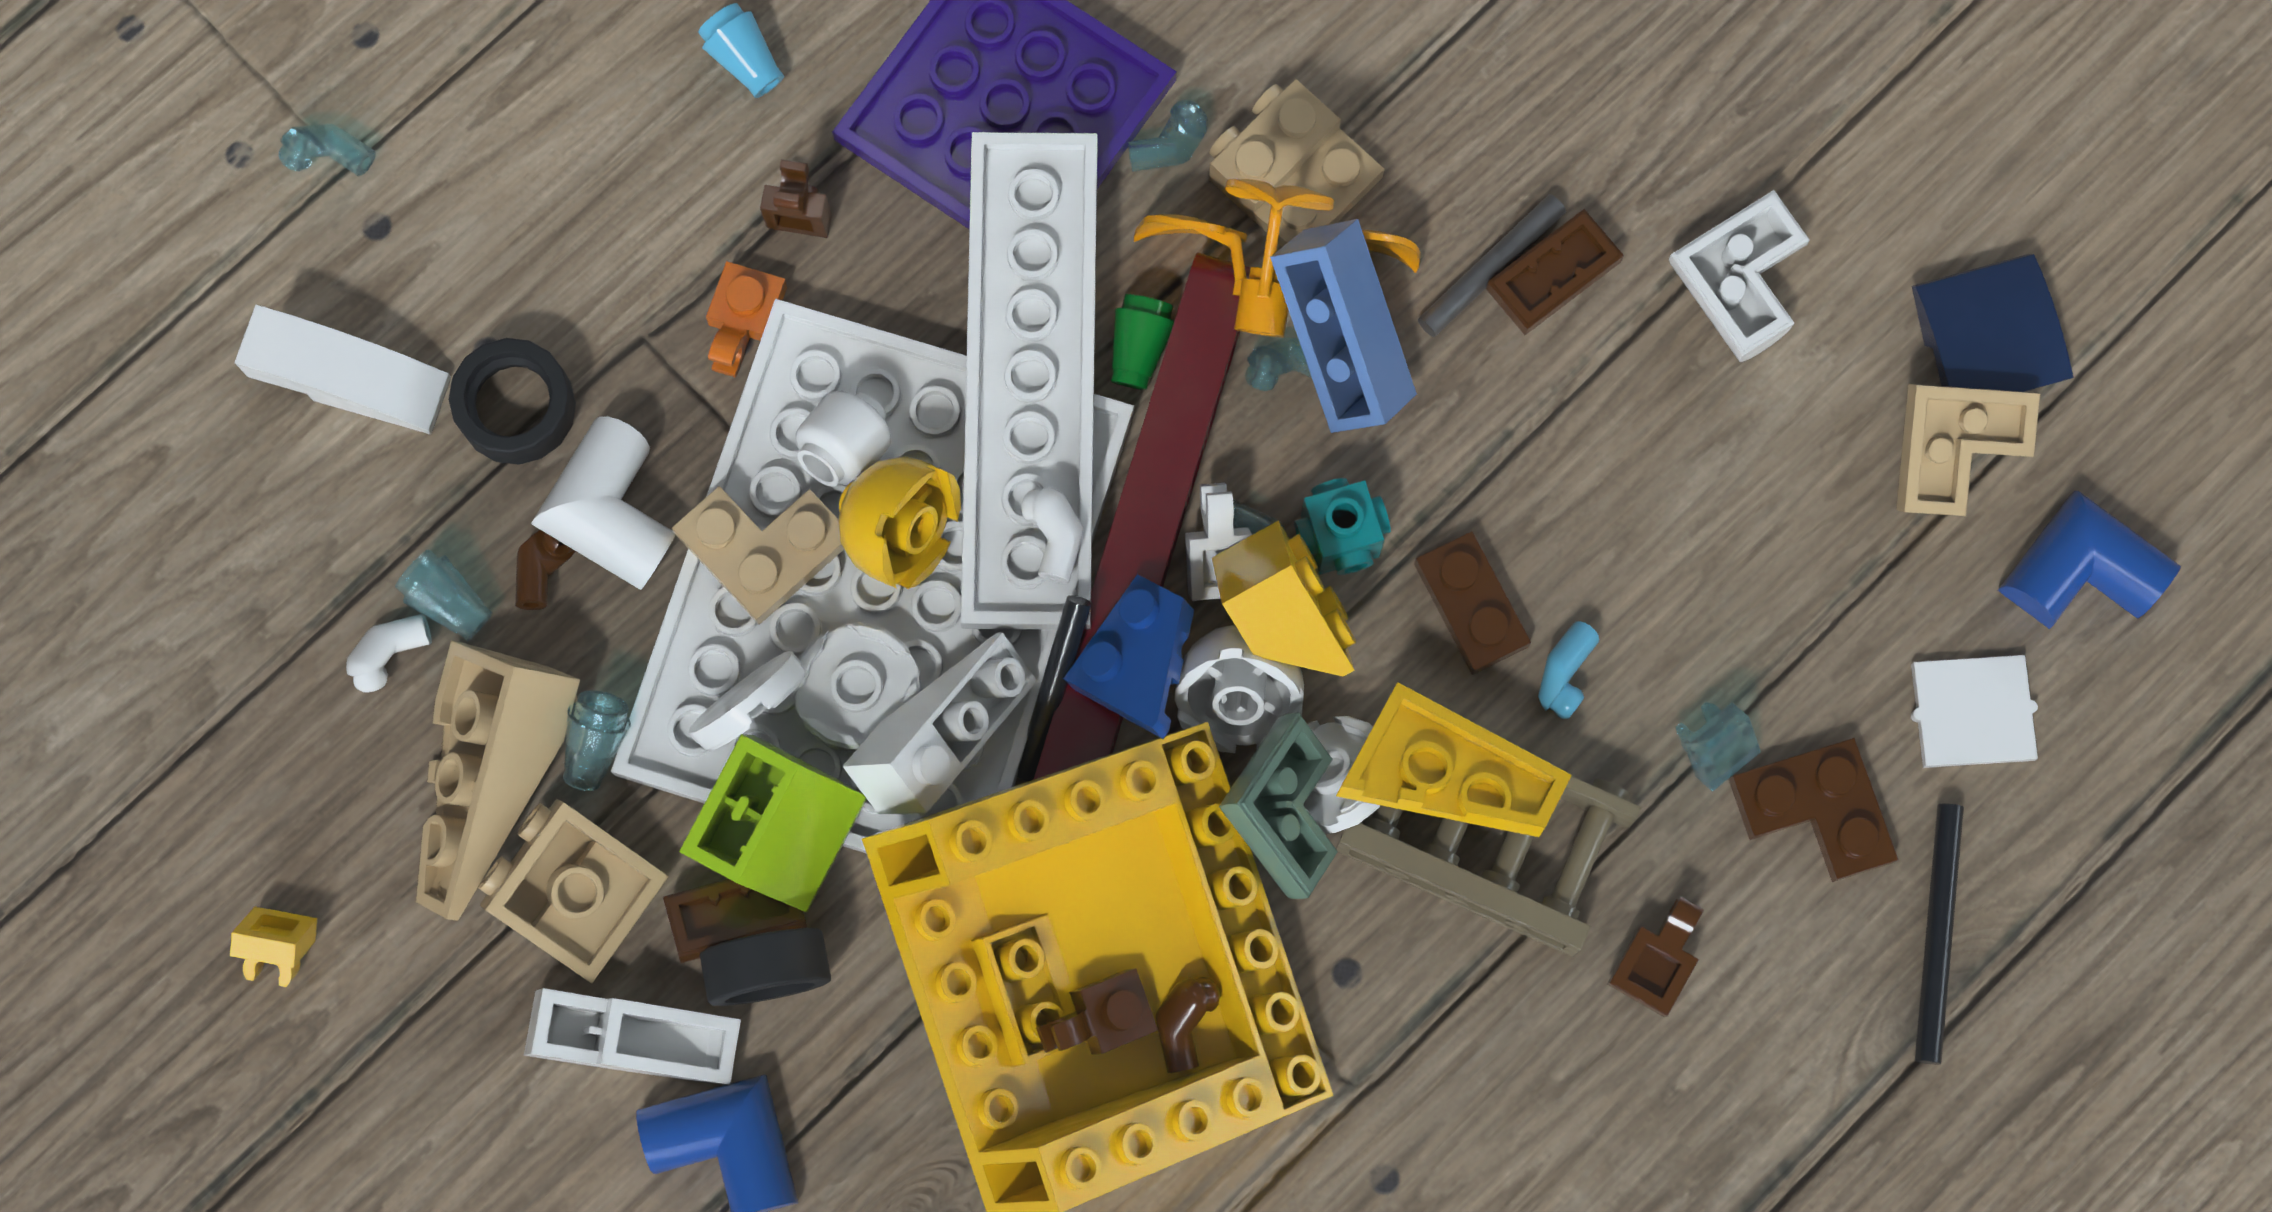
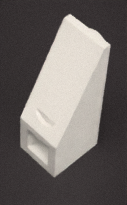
M996 633L881 721L842 767L879 815L927 813L1037 682V679L1004 633Z

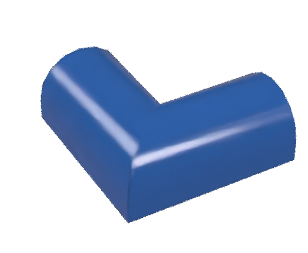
M2073 491L1997 591L2048 629L2054 626L2086 582L2139 619L2169 587L2180 571L2181 566L2079 491Z
M767 1075L756 1076L636 1111L640 1141L647 1164L653 1174H659L717 1157L731 1212H768L799 1203Z

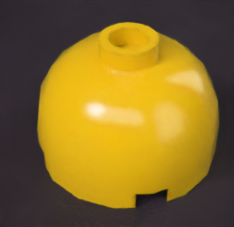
M897 457L877 461L857 476L854 481L849 483L839 501V530L841 544L855 567L868 576L896 589L897 584L907 589L916 587L931 575L945 556L951 541L941 537L947 518L956 522L959 519L961 510L960 488L954 475L922 460L910 457Z

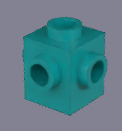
M1338 478L1313 487L1311 489L1312 496L1305 497L1303 500L1301 519L1294 521L1296 535H1301L1318 566L1319 575L1335 570L1338 575H1346L1373 565V559L1379 558L1384 543L1383 534L1391 532L1389 517L1381 496L1371 498L1365 480L1349 485L1347 478ZM1352 514L1355 524L1350 528H1340L1333 520Z

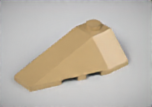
M451 640L435 699L433 724L444 725L441 761H429L427 780L428 783L435 784L437 795L436 815L428 818L423 825L416 903L445 919L459 920L563 744L568 723L576 712V693L580 679L545 665Z

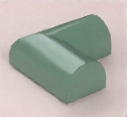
M1299 712L1288 713L1277 719L1219 805V808L1282 892L1291 899L1309 898L1338 852L1303 805L1333 759Z

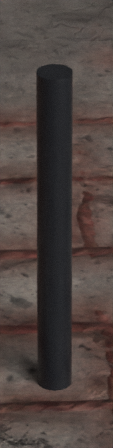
M1947 803L1937 805L1915 1062L1941 1065L1964 811V807L1961 805Z

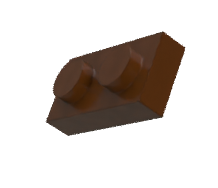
M1472 531L1415 559L1414 565L1472 675L1529 648L1531 641Z

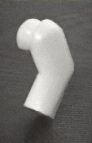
M1050 487L1043 488L1042 490H1031L1022 501V514L1024 519L1030 520L1034 525H1038L1048 540L1038 575L1050 581L1067 584L1070 581L1083 536V527L1063 493Z
M422 613L375 625L365 633L347 657L346 662L347 675L353 676V682L357 690L373 692L381 689L387 683L388 677L384 666L394 653L432 643L425 615Z

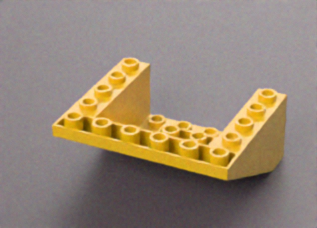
M1208 722L1168 734L1164 739L1159 737L862 838L986 1212H1064L1334 1096L1252 851L1219 808V805L1229 792L1230 786ZM1127 969H1137L1155 1022L1159 1007L1174 986L1189 977L1195 979L1206 977L1210 978L1219 989V1005L1214 1011H1206L1203 1018L1192 1031L1199 1066L1185 1071L1167 1073L1158 1031L1106 1053L1091 1055L1087 1041L1059 1051L1057 1048L1045 1053L1036 1027L1076 1011L1069 992Z

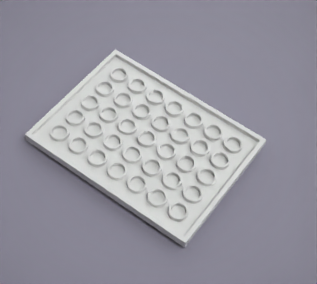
M775 299L707 496L720 486L756 526L763 531L810 489L839 520V501L847 485L827 486L807 473L798 460L797 454L800 450L797 447L796 432L802 422L827 394L844 391L856 395L861 392L873 397L886 412L885 422L890 429L891 444L879 461L889 458L910 457L922 460L954 475L960 488L961 510L958 522L947 518L946 526L941 536L951 541L945 556L932 574L916 587L909 589L898 584L896 589L868 576L855 567L845 550H843L760 625L688 549L611 769L615 776L705 804L741 735L713 751L704 750L688 733L690 727L699 716L733 686L771 659L788 651H792L799 658L812 640L828 630L832 631L838 627H846L845 624L866 623L887 629L906 644L919 668L921 691L999 632L1004 633L1037 679V682L927 813L879 815L870 802L866 800L843 846L866 853L862 838L1014 787L1027 741L1029 722L1057 630L962 629L966 355ZM1094 394L1092 543L1134 415V405ZM793 692L776 708H773V706L769 710L766 708L753 719L754 722L750 724L751 727L742 733L755 735L860 791L842 767L853 753L828 747L807 730L795 708Z

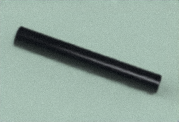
M1069 595L1066 598L1029 722L1027 741L1017 774L1018 778L1028 782L1034 779L1054 711L1059 707L1064 698L1068 683L1063 678L1075 662L1092 603L1079 596Z

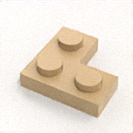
M1908 384L1896 510L1910 513L1966 516L1972 453L2034 457L2040 394Z
M720 486L672 527L675 535L759 625L844 550L840 541L838 518L810 489L763 531L756 526Z

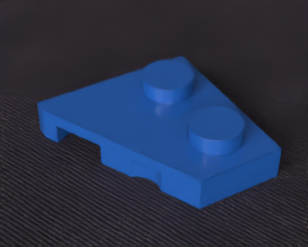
M1137 574L1063 679L1075 691L1164 739L1169 732L1171 723L1169 717L1164 713L1170 684H1179L1184 661L1181 650L1184 642L1189 638L1194 609L1183 597Z

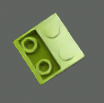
M741 734L679 852L742 886L808 912L867 798L857 789L755 735Z

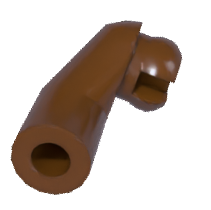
M1189 977L1177 983L1157 1011L1156 1024L1167 1073L1185 1071L1199 1066L1192 1031L1203 1018L1206 1011L1211 1012L1217 1008L1220 1000L1219 989L1210 978L1200 977L1195 979Z

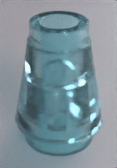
M429 549L423 552L406 569L395 585V588L405 596L403 599L404 604L452 632L461 635L466 641L472 639L493 614L448 557L443 555L439 558Z
M589 690L580 693L576 703L568 707L563 780L569 786L583 791H594L600 788L602 779L605 777L631 727V721L627 716L629 708L624 700L611 693Z

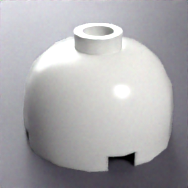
M1235 625L1216 628L1201 637L1191 646L1183 658L1181 676L1175 690V702L1178 707L1177 718L1183 729L1208 722L1217 750L1220 752L1235 753L1236 745L1247 746L1257 744V750L1280 716L1299 712L1302 716L1304 681L1300 667L1253 655Z

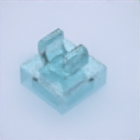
M1733 702L1722 711L1715 704L1704 703L1701 709L1707 723L1696 732L1690 731L1683 723L1675 727L1681 745L1688 754L1695 776L1712 792L1761 753L1749 716Z

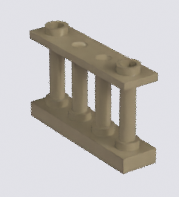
M1571 776L1560 799L1588 812L1552 896H1544L1542 903L1518 894L1520 884L1515 881L1534 836L1508 831L1492 869H1485L1480 877L1458 867L1460 858L1455 855L1469 823L1442 818L1432 843H1424L1422 850L1398 840L1401 832L1396 826L1403 810L1380 805L1373 816H1368L1363 820L1362 824L1359 823L1344 830L1336 850L1345 856L1574 957L1582 949L1591 928L1590 925L1577 920L1580 911L1575 907L1611 822L1629 828L1637 819L1642 807L1629 802L1630 793L1616 784L1602 779H1594L1591 785Z

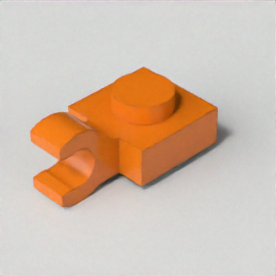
M726 261L706 315L708 325L720 329L713 339L708 354V360L714 361L711 368L712 371L736 378L749 339L761 341L775 299L783 301L787 290L785 278Z

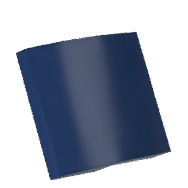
M2026 254L1911 286L1924 346L1933 348L1941 386L2025 392L2074 378L2058 315L2034 254Z

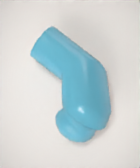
M1577 621L1573 623L1547 656L1538 694L1540 703L1545 711L1550 708L1561 719H1569L1583 701L1584 694L1582 690L1568 682L1599 643V635L1595 629L1584 622Z

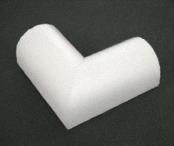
M1773 190L1672 253L1669 257V262L1739 362H1744L1770 347L1794 325L1793 320L1760 274L1806 246L1810 239Z
M608 416L598 417L592 423L531 524L641 590L668 550L675 537V533L621 500L649 454L650 446L647 440L639 431L619 419Z

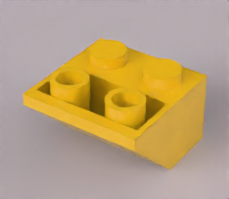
M1276 521L1212 557L1222 605L1253 655L1342 677L1355 671L1348 647L1354 645L1356 640L1346 622L1349 619L1333 588L1328 586L1324 589L1315 571L1318 568L1317 563L1300 534L1289 539L1280 522Z

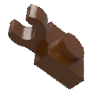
M781 159L780 187L764 185L760 210L766 227L768 229L828 238L832 213L827 196L819 194L817 188L808 184V164Z
M1680 897L1679 900L1676 899L1657 935L1642 926L1639 927L1607 985L1657 1014L1667 1017L1699 960L1682 950L1704 909Z
M1136 968L1121 971L1069 992L1076 1011L1036 1027L1045 1053L1057 1048L1059 1051L1087 1041L1091 1055L1106 1053L1158 1031Z

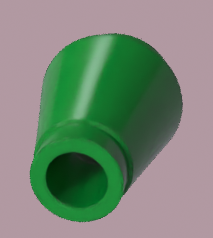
M1125 294L1122 308H1115L1112 383L1138 390L1148 389L1149 380L1154 374L1173 328L1174 321L1171 320L1173 305L1150 297Z

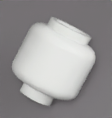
M844 391L827 394L802 422L796 432L797 447L800 450L797 456L802 467L814 479L827 486L848 485L854 481L857 476L879 461L890 447L891 435L890 429L885 422L886 412L884 408L873 397L861 392L856 395Z

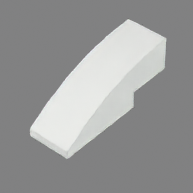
M259 305L254 307L234 362L249 378L305 393L315 402L427 434L432 433L451 379L449 373L393 350Z
M542 988L535 991L524 1056L730 1085L741 1019L616 998L605 999Z

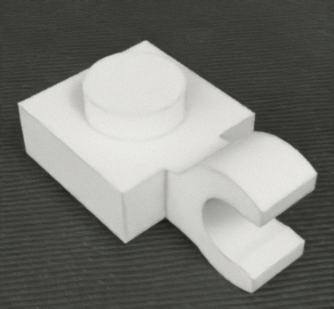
M1226 483L1200 485V506L1204 531L1185 533L1188 595L1192 601L1220 599L1212 557L1253 535L1248 527L1233 529V494L1231 491L1227 492Z

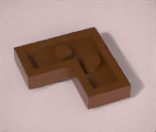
M1855 738L1739 773L1729 779L1749 839H1756L1811 822L1832 882L1880 868L1898 860Z

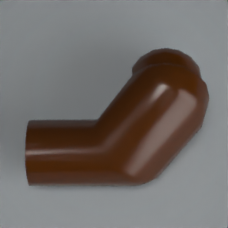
M538 530L519 547L517 553L515 606L524 610H541L546 608L548 577L567 562L576 551L542 530Z

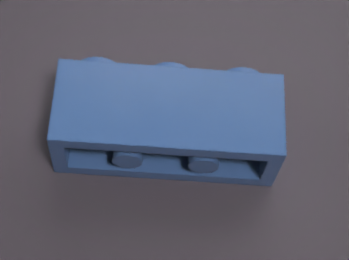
M1354 219L1304 229L1270 258L1330 432L1334 433L1384 425L1417 393L1359 220Z

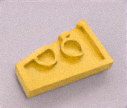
M1397 682L1336 796L1540 837L1572 775Z

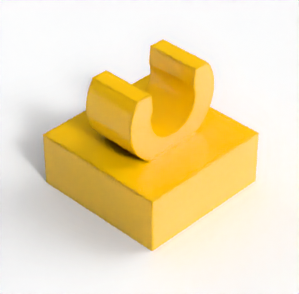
M254 906L231 933L230 956L245 959L243 973L246 980L254 981L261 973L264 963L277 965L280 971L278 978L279 986L287 987L300 969V960L316 941L317 918Z

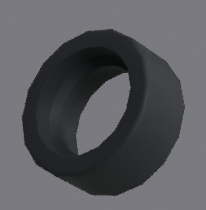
M503 338L484 343L467 355L452 377L448 399L454 423L477 452L495 462L517 465L542 459L560 446L573 425L576 407L571 381L553 355L529 340ZM512 367H524L540 375L546 383L550 397L548 411L542 421L527 433L512 437L498 435L487 429L480 421L476 408L477 394L484 382L498 371Z
M818 928L787 929L751 935L711 946L700 953L707 1000L713 1006L739 1005L786 997L824 986L831 981L823 932Z

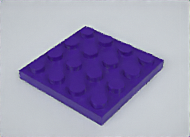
M930 0L834 128L832 134L836 142L970 230L972 132L1097 133L1098 189L1176 82L1177 71L1067 0Z

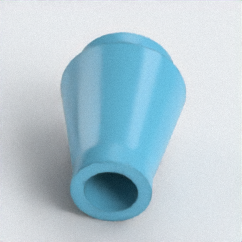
M733 3L719 10L700 27L698 33L705 41L702 49L746 86L755 98L765 95L784 79V75L777 67L751 11L744 12L738 3Z

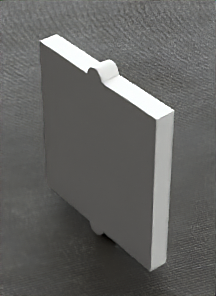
M2025 655L1924 661L1911 664L1916 709L1911 713V719L1914 722H1918L1923 768L2023 762L2038 759L2032 715L2037 711L2038 705L2030 699Z

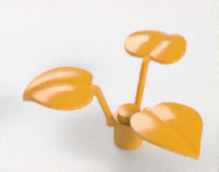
M1253 179L1227 180L1225 190L1229 194L1244 199L1266 201L1271 204L1262 268L1251 267L1249 279L1246 278L1242 242H1246L1247 239L1246 233L1184 215L1156 214L1142 219L1135 230L1134 242L1156 235L1194 233L1203 234L1228 246L1231 250L1235 278L1232 295L1239 296L1234 330L1284 338L1289 310L1270 258L1277 252L1283 207L1291 205L1330 211L1334 208L1335 200L1316 191L1298 186L1282 185L1273 187L1270 183ZM1362 230L1368 250L1391 256L1406 264L1414 273L1418 271L1420 250L1414 242L1387 232Z

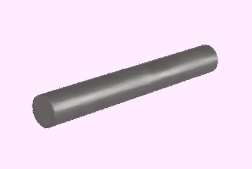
M1551 194L1544 198L1418 318V323L1423 330L1432 337L1438 335L1486 289L1488 281L1511 265L1566 213V209L1561 201Z

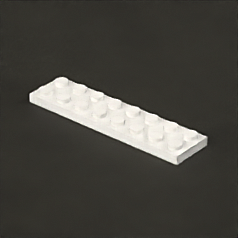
M972 132L961 582L962 629L1057 630L1067 596H1079L1091 602L1097 133ZM1050 487L1063 493L1083 527V536L1071 578L1067 584L1050 581L1038 575L1048 540L1040 527L1031 523L1030 520L1024 519L1022 514V501L1031 490H1042L1043 488ZM1091 609L1085 629H1091Z

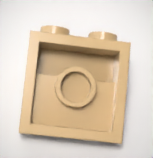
M1297 79L1285 90L1277 84L1266 90L1252 109V112L1257 117L1242 132L1235 126L1227 129L1216 140L1209 152L1214 158L1210 163L1209 181L1266 233L1271 204L1266 201L1244 199L1229 194L1225 190L1227 180L1253 179L1270 183L1273 187L1282 185L1298 186L1316 191L1335 200L1334 208L1330 211L1291 205L1283 207L1278 244L1282 247L1304 229L1338 223L1383 178L1384 168L1340 129L1341 119Z
M556 799L549 809L539 803L527 816L517 833L518 836L525 840L511 862L502 856L498 858L482 879L478 889L487 895L480 903V906L592 984L669 876L566 803Z

